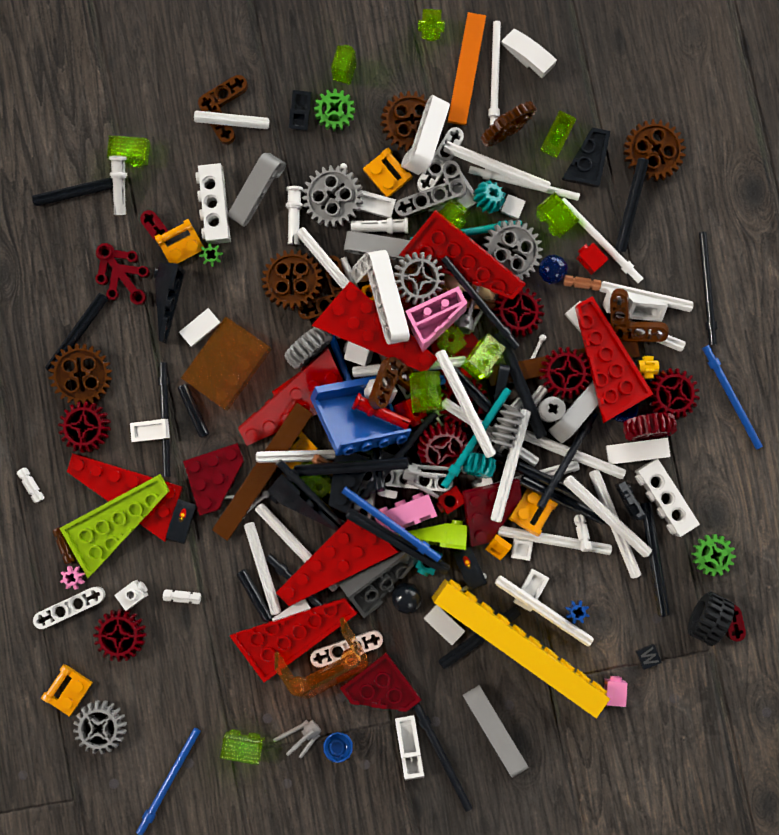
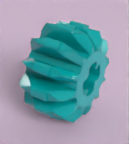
M491 180L483 181L474 190L473 194L475 197L473 201L478 203L476 207H481L482 212L487 211L490 214L501 209L506 201L504 198L506 193L501 191L502 187H498L497 182L492 183Z
M472 452L463 464V471L468 475L479 478H490L495 472L496 460L492 457L486 458L484 454Z

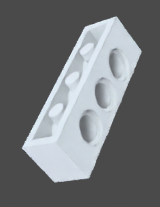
M221 163L198 166V172H196L197 184H200V191L197 192L198 200L202 202V209L199 210L200 219L204 221V228H201L202 238L206 239L208 244L231 242L224 169ZM208 183H215L213 189H206ZM211 201H217V205L214 208L208 207ZM218 219L219 224L217 226H210L212 220Z
M653 459L635 470L637 482L640 486L644 485L647 490L645 493L647 498L651 502L654 501L658 507L656 509L658 515L662 519L665 518L668 523L666 527L672 535L675 534V536L681 537L700 525L659 459ZM653 477H656L659 480V484L656 488H654L651 485V479ZM664 493L669 496L667 504H664L661 500ZM674 510H678L680 514L677 520L672 518Z

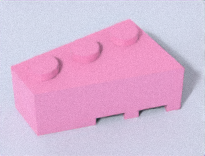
M459 287L405 311L406 321L422 352L466 312L467 301Z
M423 492L413 495V500L409 502L403 499L394 503L395 507L389 510L387 506L378 509L404 529L437 516L429 494L424 495ZM375 518V520H376L377 523H379V524H381L382 526L386 527L387 529L393 531V530L390 529L388 526H386L384 523H382V522L379 521L377 518Z

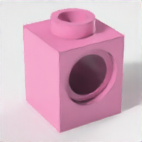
M610 676V679L604 678V689L607 691L606 695L610 698L606 705L626 707L628 683L622 680V677Z

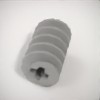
M548 397L539 403L537 410L543 422L552 423L564 416L566 405L564 401L557 397ZM550 407L554 409L551 413L548 412Z
M503 403L507 410H500L504 417H497V421L501 424L494 425L498 432H491L495 439H490V441L505 447H512L513 445L509 440L516 439L512 432L518 433L519 431L514 426L521 425L522 423L518 418H524L525 416L521 413V410Z

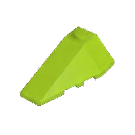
M452 520L451 523L408 531L429 545L466 550L467 525H463V521Z

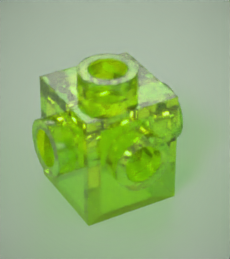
M423 9L422 20H418V31L422 32L421 39L427 41L440 39V33H444L445 21H441L442 10Z
M453 325L437 338L438 348L445 350L450 357L463 349L467 342L463 339L465 337L463 332L458 327L455 329ZM448 338L453 339V342H449Z

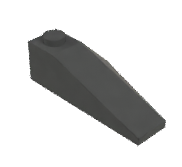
M400 551L343 579L338 584L363 618H365L383 603L382 598L387 592L391 593L395 589L393 585L398 579L404 578L418 560L404 551Z

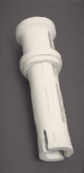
M109 156L112 171L110 176L113 178L114 215H126L125 178L127 173L125 172V160H127V157Z
M300 186L286 187V191H288L286 207L289 209L288 245H293V238L294 244L300 245L299 237L296 234L300 225V209L303 207L301 203L303 187Z
M389 217L387 220L351 221V231L387 232L389 234L405 232V234H408V217L404 219H392V217Z

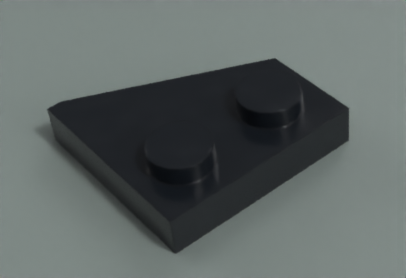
M625 481L615 484L631 519L641 520L645 518L646 515L639 502L635 499L630 484H626Z

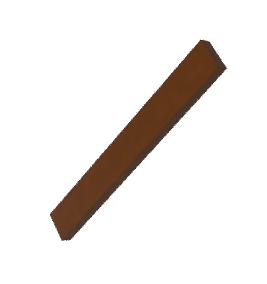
M621 341L631 358L640 356L637 341ZM585 348L577 349L576 356L583 353L584 355L581 360L587 359ZM545 356L518 361L525 380L545 375V373L539 372L540 368H546L541 365L542 361L548 362ZM564 357L556 359L551 368H560ZM570 359L571 367L574 370L579 369L578 365ZM499 365L486 368L490 387L496 384ZM565 368V370L559 372H567L568 369ZM509 373L507 383H512L513 380Z
M296 403L265 451H289L314 413L301 404ZM257 462L212 531L227 541L231 538L278 468L276 463Z

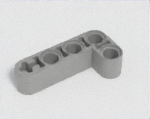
M263 153L229 210L228 217L245 227L254 215L274 178H278L283 173L286 163L271 153Z
M448 161L443 165L446 183L398 200L395 204L396 213L401 218L411 217L464 197L467 188L458 163ZM451 166L457 168V172L454 175L446 173L447 169ZM460 184L463 186L462 192L454 193L453 187ZM443 191L445 197L442 200L435 199L436 192ZM419 198H426L427 203L425 206L420 207L417 205ZM410 201H413V205L416 208L415 210H413ZM405 204V206L408 207L406 209V213H403L402 210H400L402 209L401 205Z
M593 380L586 386L585 391H582L569 406L564 416L555 421L547 430L561 444L577 431L598 406Z

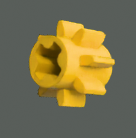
M644 356L642 360L637 362V368L644 379H652L654 375L659 373V361H655L654 356Z

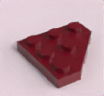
M238 443L183 461L200 516L220 510L224 498L231 489L236 475L244 464Z
M516 478L512 481L501 522L491 520L500 482L463 490L468 539L471 547L491 542L499 528L522 499L520 480Z
M387 652L340 687V690L353 705H365L407 712L422 700Z

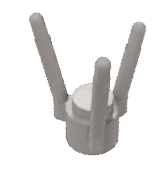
M476 286V292L479 294L480 286ZM473 299L468 314H463L462 317H459L454 322L457 331L462 334L474 332L475 326L483 313L480 309L473 321L472 312L475 306Z
M412 463L408 469L404 470L402 479L407 480L406 484L413 485L425 493L438 498V494L414 480L418 481L420 476L438 479V476L421 472L420 469L448 470L449 467Z
M305 720L302 724L274 738L273 741L277 742L304 728L301 731L304 736L286 753L289 756L304 741L310 740L299 755V758H302L315 740L320 737L319 734L322 730L314 720L310 722Z

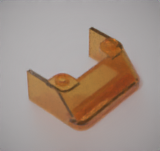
M344 617L340 619L341 631L350 648L341 654V659L305 678L300 676L294 677L279 652L275 653V670L292 695L310 699L367 668V655Z

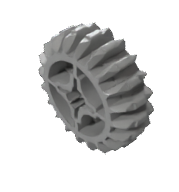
M413 252L412 258L409 254L405 255L407 262L403 259L399 260L402 267L395 265L394 268L399 271V273H393L394 277H398L395 283L399 285L397 287L398 291H402L399 294L400 298L406 295V303H409L412 298L413 305L417 304L418 299L419 303L422 304L425 302L424 298L428 301L431 299L430 295L433 298L438 296L435 290L438 292L442 291L438 284L441 285L445 282L439 280V277H443L445 274L438 273L442 266L435 267V264L438 262L437 259L430 262L432 255L429 254L425 258L424 252H421L418 258L417 253ZM418 262L413 274L405 273L410 264ZM424 264L430 269L433 278L425 274ZM420 274V277L426 280L420 281L418 284L414 278H410ZM404 279L411 282L413 293L406 288ZM423 284H432L426 293L419 295Z
M313 327L285 352L287 362L294 369L303 367L330 344L333 336L330 333Z
M100 700L95 701V704L90 702L87 704V707L81 708L82 713L76 715L79 720H75L73 724L78 727L73 732L79 733L75 740H82L79 746L86 745L85 751L88 752L92 748L93 754H96L98 750L100 754H104L106 750L111 752L113 747L117 748L119 742L124 740L122 735L127 730L122 727L126 726L127 722H121L125 715L119 716L118 713L121 708L113 709L115 703L110 704L108 707V701L106 700L103 701L102 705ZM101 712L108 716L106 718H100L98 715L95 716L93 713ZM87 719H88V721H89L88 723H89V725H90V727H91V730H90L89 734H88L87 729H86ZM111 721H113V724H114V734H113V735L111 734L112 731H111V729H110V727H109V724H110ZM106 722L103 728L95 733V730L98 729L97 726ZM99 736L107 741L99 742L94 740L93 737Z

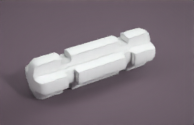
M22 468L17 471V475L22 479L21 482L27 492L32 495L33 502L39 503L42 501L44 496L42 492L38 491L39 487L33 477L29 476L30 472L28 469Z
M581 514L576 515L574 522L577 525L576 531L578 540L581 542V551H591L592 545L591 541H589L590 536L587 524H585V516Z
M168 589L163 592L164 601L192 602V604H200L201 593L193 592L191 594V592L178 590L172 592L173 590Z

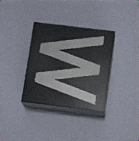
M654 644L635 651L643 670L662 663Z

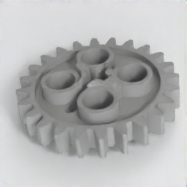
M330 165L329 171L322 167V173L316 170V177L309 176L312 182H305L308 189L302 190L307 194V196L302 197L303 201L307 202L303 205L304 208L308 209L306 213L312 215L311 219L313 221L318 219L319 225L325 221L327 228L330 223H332L334 228H336L338 222L341 226H344V220L350 223V216L356 218L354 211H361L357 205L363 204V201L359 198L363 197L364 194L358 192L362 189V186L356 185L359 182L358 178L353 179V172L348 174L347 168H344L341 172L340 166H337L336 170H334L332 165ZM336 180L335 186L328 187L329 181ZM350 192V197L342 199L343 193ZM324 194L323 200L317 202L316 196ZM331 194H333V195L336 196V198L333 199V198H330L329 196H330ZM332 206H337V212L334 214H330V208Z
M508 220V224L502 221L501 227L496 224L494 225L495 231L492 229L488 231L491 236H485L484 239L488 242L481 246L486 248V251L495 259H497V251L500 250L503 253V258L498 261L521 280H523V275L528 278L530 277L528 271L535 272L533 266H539L540 264L536 260L542 258L538 252L542 251L543 248H538L537 246L542 241L535 240L539 234H532L533 227L526 229L527 223H523L520 226V220H517L515 224L513 220ZM506 233L510 234L511 236L510 243H507L505 241L504 237ZM499 242L506 248H513V252L518 253L520 255H524L526 257V260H524L521 256L517 254L511 255L510 250L498 246L497 243ZM523 242L527 244L526 252L521 249ZM514 259H517L519 262L517 269L512 264Z

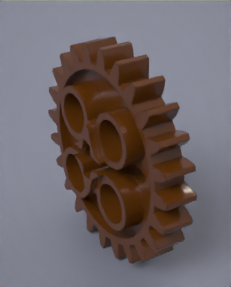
M407 91L406 96H404L400 92L399 98L394 95L392 101L388 100L387 106H384L382 110L384 113L380 116L383 119L380 126L385 127L382 133H388L386 140H393L391 146L398 144L397 150L404 147L406 153L409 148L412 149L417 128L422 118V115H418L415 110L418 109L424 112L428 99L424 100V94L418 97L417 91H415L414 95L411 96L410 91ZM397 111H403L405 116L398 115ZM398 129H404L407 134L402 135Z
M526 101L524 104L521 103L514 109L509 110L499 116L494 121V124L485 130L480 137L485 147L502 142L505 138L520 131L523 125L535 115L537 108L533 102Z
M654 119L651 120L650 125L646 120L643 122V127L637 124L636 130L632 129L630 131L631 135L626 137L628 142H625L623 145L625 148H628L623 152L624 155H628L624 161L631 162L628 169L636 168L637 160L645 158L653 160L656 164L655 167L648 164L646 172L647 181L653 177L656 182L659 176L664 180L666 174L671 177L673 171L677 172L678 166L683 164L681 159L686 156V154L682 153L686 146H681L685 140L678 139L681 132L674 133L676 127L668 128L669 122L665 126L662 125L661 119L658 124L655 123ZM654 134L659 135L660 138H661V140H660V141L655 140V139L653 138V135H654ZM637 145H643L645 147V151H640ZM664 150H669L671 156H666Z
M291 249L290 254H287L284 250L283 256L277 253L276 260L270 258L272 264H265L268 271H262L265 277L261 278V281L265 283L262 288L266 290L265 295L270 297L271 303L276 301L277 307L283 304L284 310L290 306L291 310L294 311L295 306H298L301 310L303 303L308 307V300L315 302L313 295H320L317 289L323 288L320 282H323L324 279L320 276L323 273L321 269H318L320 267L319 263H314V257L309 259L307 252L302 256L301 250L295 254L293 249ZM292 264H294L293 274H294V277H295V279H293V288H294V295H293V296H291L292 286H291V283H290V281L292 280V272H291V265H292ZM282 268L288 269L286 273L279 274ZM300 268H306L304 273H298ZM286 286L287 290L279 292L280 287ZM300 286H306L303 292L297 290Z
M77 343L75 344V349L68 345V352L61 349L62 356L55 355L58 361H51V364L55 366L54 369L48 370L54 373L53 376L48 377L55 381L50 386H57L54 393L61 392L60 399L68 397L67 403H71L74 399L75 405L80 400L82 404L87 400L92 404L94 403L93 397L100 400L99 393L106 394L104 387H111L106 383L107 380H113V378L108 376V373L113 372V370L107 369L111 363L104 362L107 356L100 357L101 350L94 352V346L87 350V344H83L82 349ZM77 358L81 359V371L85 372V376H82L85 389L83 392L81 391V379L76 376V373H79ZM89 358L94 361L92 369H87L84 365L85 361ZM68 361H73L75 368L69 372L66 370L65 364ZM91 377L97 381V385L94 388L87 386V380ZM70 380L77 382V388L73 391L67 386Z

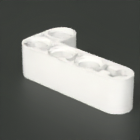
M434 95L430 96L426 103L412 149L405 154L402 160V168L419 175L430 166L450 103Z

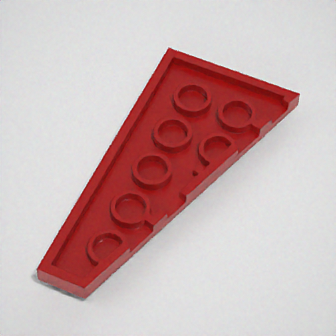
M351 281L311 325L387 358L395 357L406 366L426 373L437 360L428 349L422 352L417 340L411 334L406 342L387 344L376 304Z
M592 296L577 304L575 310L588 363L591 367L590 371L602 420L605 423L653 395V392Z
M328 346L304 370L296 374L272 399H269L261 409L253 413L238 427L246 446L277 433L296 403L301 404L314 413L312 416L316 415L317 412L310 399L316 386L344 382Z
M344 597L230 634L229 636L261 680L266 682L354 617L358 612L349 600Z

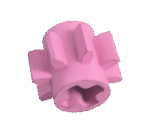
M68 566V572H61L63 580L60 583L64 582L66 589H69L72 585L74 589H78V583H85L82 580L85 573L79 571L80 566L74 570L72 566ZM74 574V578L76 580L72 581V577H70V575Z

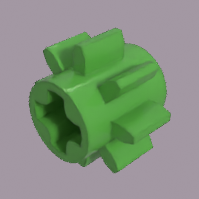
M209 243V248L201 247L204 254L199 255V257L206 259L203 262L204 265L207 262H211V266L214 267L215 261L221 263L218 256L223 255V253L217 252L219 245L213 248L211 243ZM208 250L210 252L215 250L216 252L214 254L216 258H210L208 260V255L206 254V252Z

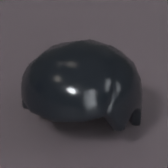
M402 583L393 590L392 602L400 613L411 614L421 607L422 596L415 585Z

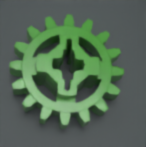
M334 89L333 93L327 90L326 96L320 94L321 100H316V105L318 106L314 107V111L317 113L315 115L316 120L320 119V126L326 124V130L332 127L334 132L336 127L343 130L344 124L350 126L348 120H354L352 114L355 113V108H353L354 101H349L350 95L344 96L343 90L339 94L336 89ZM324 105H325V107H326V109H327V110L324 112L325 114L322 113V109H323V106H324ZM345 106H347V113H346V115H345L344 112H343V110L345 109Z
M712 534L711 538L709 535H704L705 540L698 539L700 544L699 546L694 545L693 547L697 550L691 553V555L696 556L693 563H699L697 569H703V574L706 575L710 571V576H715L716 572L722 576V570L729 572L730 570L727 566L734 565L731 558H736V555L731 554L735 550L734 547H729L731 542L729 540L724 541V536H719L717 539V534ZM714 542L719 543L723 548H717ZM713 552H716L717 555H715L714 558H711ZM705 562H710L713 568L706 566Z

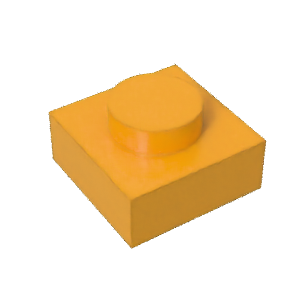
M496 534L485 550L501 561L510 551L512 545Z

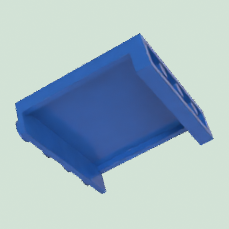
M376 376L321 385L314 388L310 399L336 456L350 455L358 451L366 452L372 448H384L395 443L402 444L410 435L411 428L403 429L374 415L369 417L363 411L352 409L357 394L361 393L362 397H365L364 390L369 380L376 379ZM388 403L385 408L395 412L392 404Z

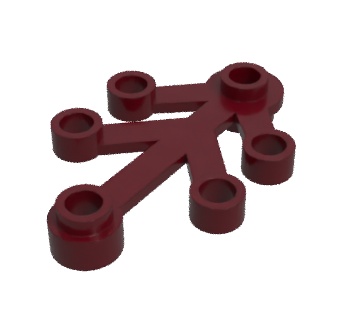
M108 243L100 244L96 249V256L100 260L95 281L99 285L107 284L106 270L109 263L112 267L109 289L106 292L107 297L110 300L118 299L119 292L117 287L120 278L131 293V302L135 305H143L147 299L146 294L135 287L126 273L146 278L150 274L149 269L146 266L136 267L118 264L115 258L127 259L130 263H136L139 256L135 251L114 250V247ZM105 250L109 251L107 256H103ZM131 254H135V258L133 260L129 259V256ZM146 269V274L141 275L140 271ZM101 276L105 278L103 282H99ZM112 291L116 293L114 297H110ZM138 295H142L141 301L136 300Z

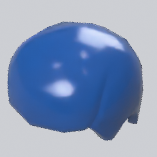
M335 732L326 738L323 744V752L328 760L334 763H342L351 756L353 742L347 734Z

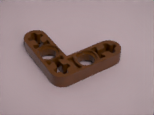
M235 75L203 94L198 100L201 111L210 112L207 106H204V101L207 100L213 109L211 112L223 113L220 107L247 91L248 83L246 78L242 75ZM237 81L242 83V88H239L236 85ZM231 85V88H233L234 93H231V90L228 86ZM221 90L228 91V96L224 99L218 97V93ZM210 124L222 144L229 145L234 142L235 133L231 126ZM222 127H224L227 133H230L229 139L223 137L224 134L221 130Z
M329 256L334 263H338L336 266L344 274L339 258ZM326 269L325 272L332 295L315 299V302L308 301V309H313V304H316L318 314H315V310L309 312V316L302 314L304 307H307L303 303L302 309L298 308V314L303 320L308 321L318 318L323 313L319 307L320 303L323 301L331 303V299H335L342 291L341 287L336 288L332 285L334 279L332 276H329Z
M620 288L612 292L610 298L611 326L620 341L663 342L668 338L669 327L665 323L631 322L628 292ZM617 296H621V305H618ZM623 312L625 317L618 318L615 316V313ZM641 328L646 333L643 335H639L635 332V330Z
M386 358L381 362L369 395V404L373 409L385 408L389 403L395 383L412 395L424 394L427 390L426 380L397 358ZM402 372L406 373V381L402 378ZM383 378L387 381L386 388L382 384Z

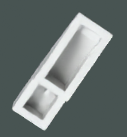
M513 29L501 41V44L526 68L530 67L541 78L556 64L557 59L548 51L516 29Z
M614 289L607 290L602 304L607 313H611L610 298ZM628 292L630 319L662 322L668 307L667 303ZM617 296L618 305H621V296ZM616 312V313H615V314H623V315H625L623 312Z
M668 438L606 446L608 463L610 464L670 457Z
M413 715L395 718L405 781L424 778L415 717Z

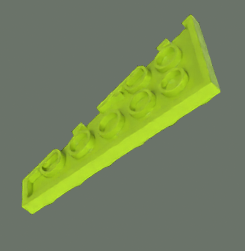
M161 474L59 528L87 578L91 577L170 491Z

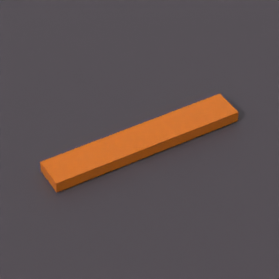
M470 12L467 14L447 123L466 126L486 15Z

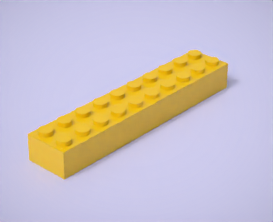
M444 579L432 596V600L436 605L597 719L610 700L606 695L607 691L594 680L591 683V679L579 669L575 672V668L565 659L561 658V660H558L559 656L548 647H545V649L541 648L543 645L531 635L527 638L524 630L515 624L513 627L509 625L511 622L500 613L495 615L493 613L494 610L485 602L478 603V599L468 590L465 593L461 591L462 587L452 579L450 581Z

